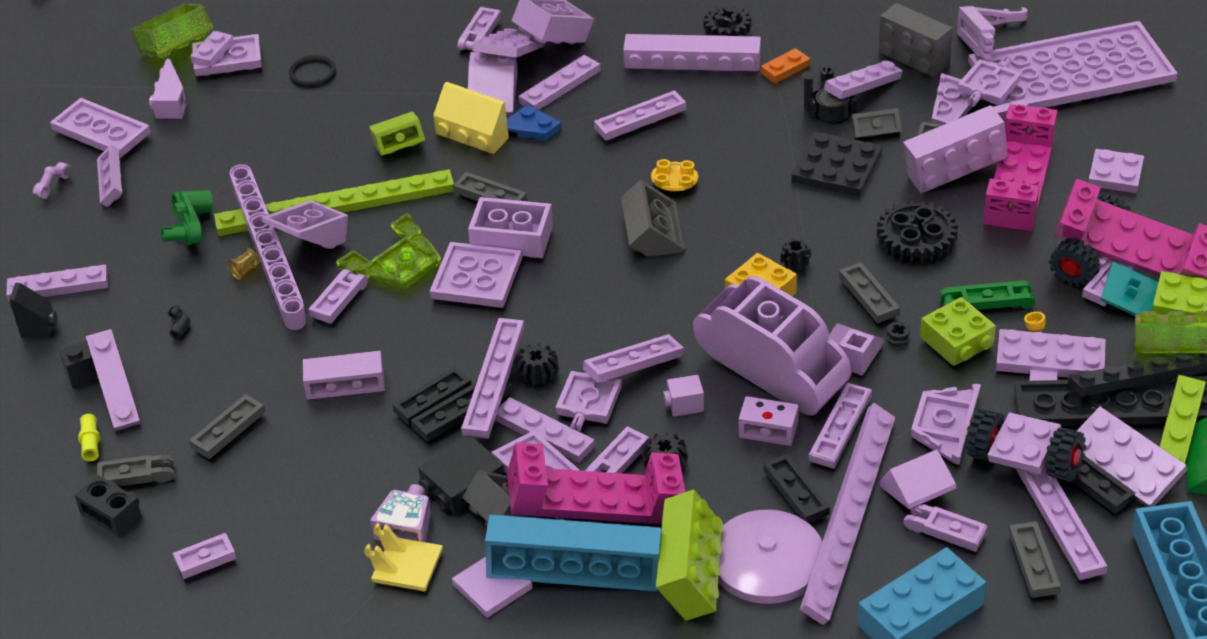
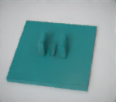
M1113 261L1100 300L1148 321L1159 282Z

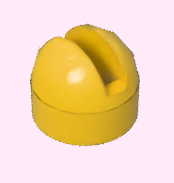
M1031 312L1024 317L1027 331L1043 332L1046 327V319L1043 313Z

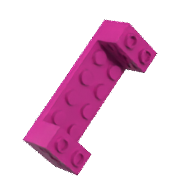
M1009 104L1005 121L1008 157L998 161L994 179L989 181L983 224L1033 231L1054 143L1057 110L1030 107L1022 104Z
M1076 179L1068 195L1053 238L1061 241L1067 238L1070 240L1077 238V242L1084 240V245L1090 244L1092 246L1090 250H1096L1099 255L1159 277L1161 271L1207 279L1206 225L1199 223L1193 234L1097 200L1101 187Z
M515 442L507 471L512 515L662 524L665 499L685 493L678 454L652 452L644 475L546 468L543 444Z

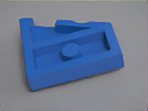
M528 104L507 118L508 131L517 132L518 137L534 138L546 141L562 129L560 121Z

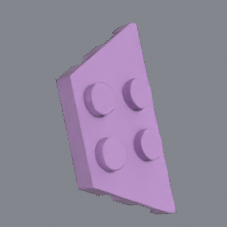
M972 384V389L957 391L956 387L945 388L940 391H923L911 428V437L932 450L938 449L940 455L960 465L966 444L965 436L969 432L967 427L971 425L969 421L973 418L981 384Z

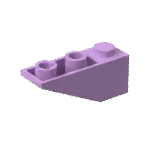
M166 59L164 67L160 69V78L158 82H155V91L149 100L150 108L153 109L155 118L182 119L187 106L183 86L170 59Z

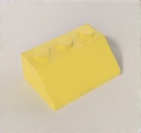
M449 82L444 84L433 115L435 133L494 154L509 139L505 102Z

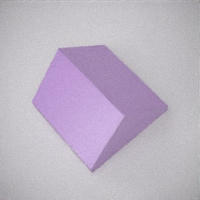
M938 449L890 469L879 482L882 489L908 509L957 489L956 483Z

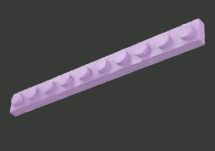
M875 403L867 409L800 607L802 612L822 625L830 620L895 420L893 415Z

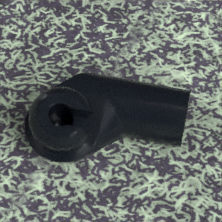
M173 305L168 310V316L171 317V321L174 324L169 333L172 338L178 340L181 339L188 328L190 318L178 305Z

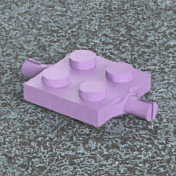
M1004 56L1000 63H991L979 59L958 83V91L970 96L967 99L969 106L972 105L974 107L981 99L1001 105L1021 81L1022 73L1008 68L1012 63L1010 57Z
M571 371L555 407L556 415L574 418L570 428L574 430L577 428L578 432L581 431L585 420L607 424L622 388L621 379L612 378L597 383L587 373Z

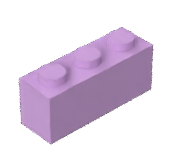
M381 351L303 359V383L307 400L385 391Z

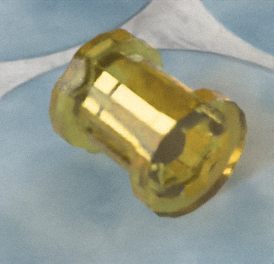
M246 248L238 258H232L227 262L228 269L237 279H242L251 268H258L261 265L258 255L250 248Z

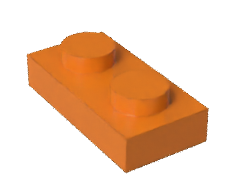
M795 48L761 65V74L776 84L809 67L810 58Z

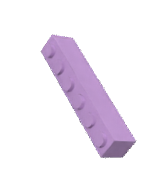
M626 34L623 49L624 68L759 71L761 37Z

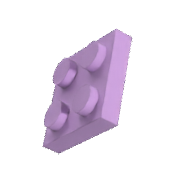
M1095 149L1088 183L1104 189L1137 193L1144 156L1134 153Z

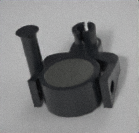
M827 65V71H825V66L820 68L817 86H813L815 73L811 71L802 73L804 78V109L809 110L810 119H815L816 114L823 121L839 122L850 115V108L852 114H857V99L855 95L839 99L824 90L825 81L836 78L834 76L835 69L832 66Z

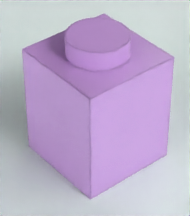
M698 375L667 380V391H663L665 406H670L673 417L704 412V392Z

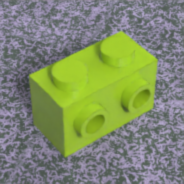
M413 111L369 126L375 148L381 155L391 154L396 150L414 146L419 142L425 141L419 118Z

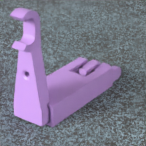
M973 6L959 7L957 34L978 57L991 60L995 28L992 25L1027 20L1028 10L1024 7L1021 8V11L1015 12L1008 11L1005 8L1003 11Z

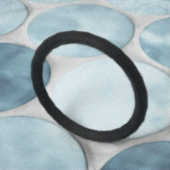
M309 55L296 60L290 66L289 76L299 85H319L333 77L336 65L326 56ZM308 60H324L331 66L329 75L316 81L299 80L294 76L293 71L298 64Z

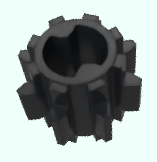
M794 238L789 242L786 241L785 245H782L780 262L784 263V266L789 270L799 272L801 269H805L806 265H809L811 248H807V243L803 242L802 239L795 240Z

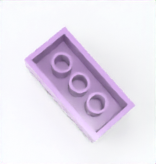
M991 105L903 142L908 177L921 194L1008 157L1005 124Z

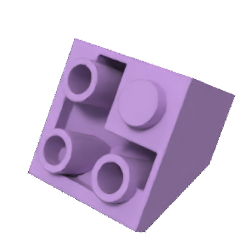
M839 323L835 325L829 334V338L837 343L846 353L851 364V372L859 375L865 373L885 340Z

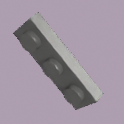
M465 172L453 185L454 193L476 201L480 197L527 201L526 192L469 172Z
M862 262L839 270V278L876 323L900 315V307Z
M246 394L243 395L189 440L190 447L210 459L266 412L264 404Z
M1038 522L1009 525V535L1031 598L1060 594L1061 585Z

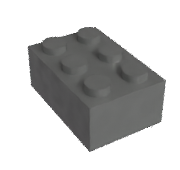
M895 3L880 15L879 53L935 77L950 65L953 27Z

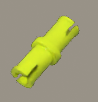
M85 414L80 418L81 431L79 432L78 440L82 448V459L91 462L99 456L98 443L100 441V434L96 426L97 418L92 414Z

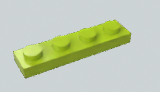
M1179 375L1160 448L1185 464L1206 382Z

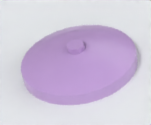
M756 510L738 515L723 525L724 530L721 536L722 553L720 554L719 563L721 572L718 576V582L724 589L743 600L762 604L782 603L805 594L822 545L819 534L809 523L798 516L783 511Z

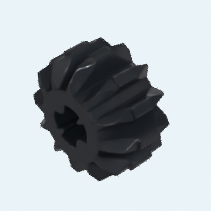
M540 343L534 347L529 344L527 349H520L519 355H516L515 359L516 374L518 378L523 380L524 384L532 382L533 386L537 383L545 385L547 380L554 381V376L558 374L559 370L556 351L551 350L549 345L542 347Z
M666 432L663 436L655 433L654 438H648L645 446H643L642 458L645 468H647L651 453L655 452L678 454L681 471L684 470L688 460V451L685 441L679 440L677 434L669 436Z

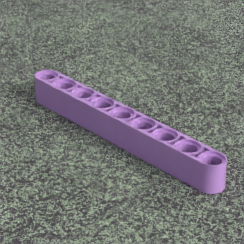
M244 164L236 165L230 170L233 192L284 325L290 330L301 329L307 322L304 303L274 227L261 222L262 217L269 214L250 167Z

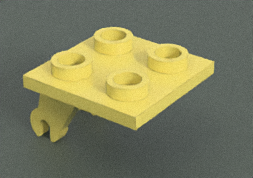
M377 523L373 532L380 538L384 552H382L379 546H376L374 551H372L370 544L366 545L364 554L370 558L375 569L371 577L372 582L426 592L443 551V545L398 538L388 525H385L384 529L381 530L380 524Z

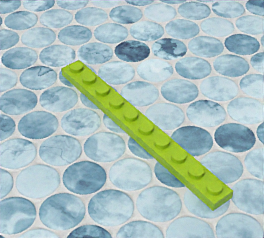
M449 169L349 189L345 188L328 193H319L307 197H298L291 200L265 204L270 215L313 200L344 213L454 192V182ZM240 209L214 214L218 236L248 231Z

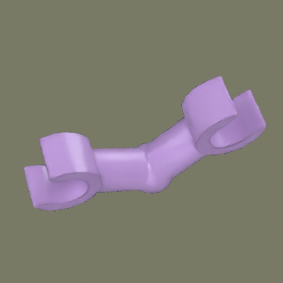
M59 162L54 167H46L40 183L34 186L33 193L47 199L50 194L49 185L53 176L67 179L69 176L64 174V170L66 167L71 166Z

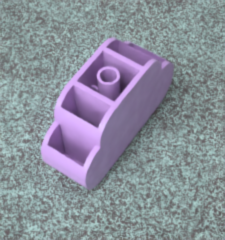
M749 276L740 285H728L693 320L696 340L707 354L781 401L798 404V411L803 414L815 415L851 377L850 361L843 349L829 338L827 326L822 318L812 308L762 278Z

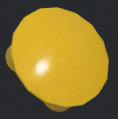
M661 159L657 161L656 168L651 173L652 182L657 187L668 191L689 189L697 183L699 177L694 169V163L689 160L670 162L669 160Z

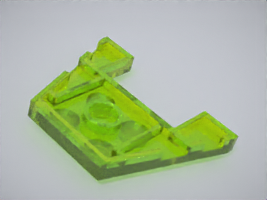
M406 213L391 223L392 231L403 237V239L372 260H368L352 250L337 260V267L340 270L348 269L353 271V274H363L370 279L406 289L441 264V257L428 238L422 235L419 226L413 223L410 214Z

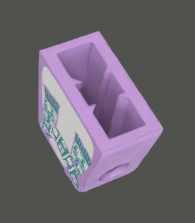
M413 484L409 487L408 492L391 491L370 520L372 532L375 525L379 523L381 530L384 529L385 525H388L398 538L426 542L431 519L429 498L424 495V488ZM373 532V538L376 540H380V538L376 536Z

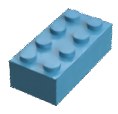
M946 547L859 602L857 625L872 639H932L984 605L986 581Z

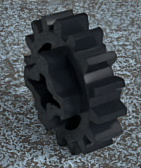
M725 4L724 7L716 6V10L709 9V14L704 15L703 27L706 35L747 36V32L751 31L752 17L749 11L744 12L743 7L737 9L736 5H733L730 8Z

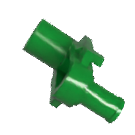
M206 189L173 192L171 204L178 224L172 225V227H161L162 242L183 240L187 245L200 244L202 231L196 214L212 212L213 199L211 191Z

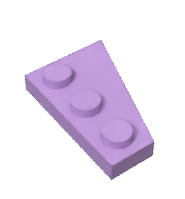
M941 73L931 123L945 125L966 116L970 111L972 105L969 106L967 104V99L970 96L958 91V83L962 79Z

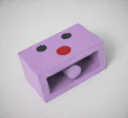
M746 396L739 416V438L792 446L798 426V404Z

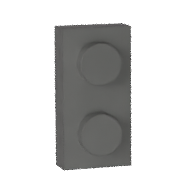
M899 108L851 115L854 139L902 132Z

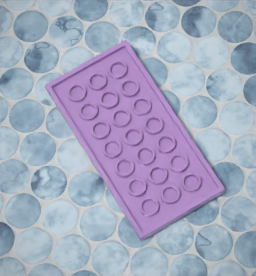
M1140 21L995 49L991 60H985L976 54H970L968 60L970 66L973 67L979 59L991 63H1000L1004 56L1010 57L1012 63L1008 68L1022 73L1021 81L1001 105L1023 99L1028 106L1038 108L1057 106L1177 81L1178 75Z

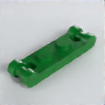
M1025 280L947 287L939 293L943 306L962 297L977 310L1013 306L1029 309L1036 303L1034 295L1031 293V285Z

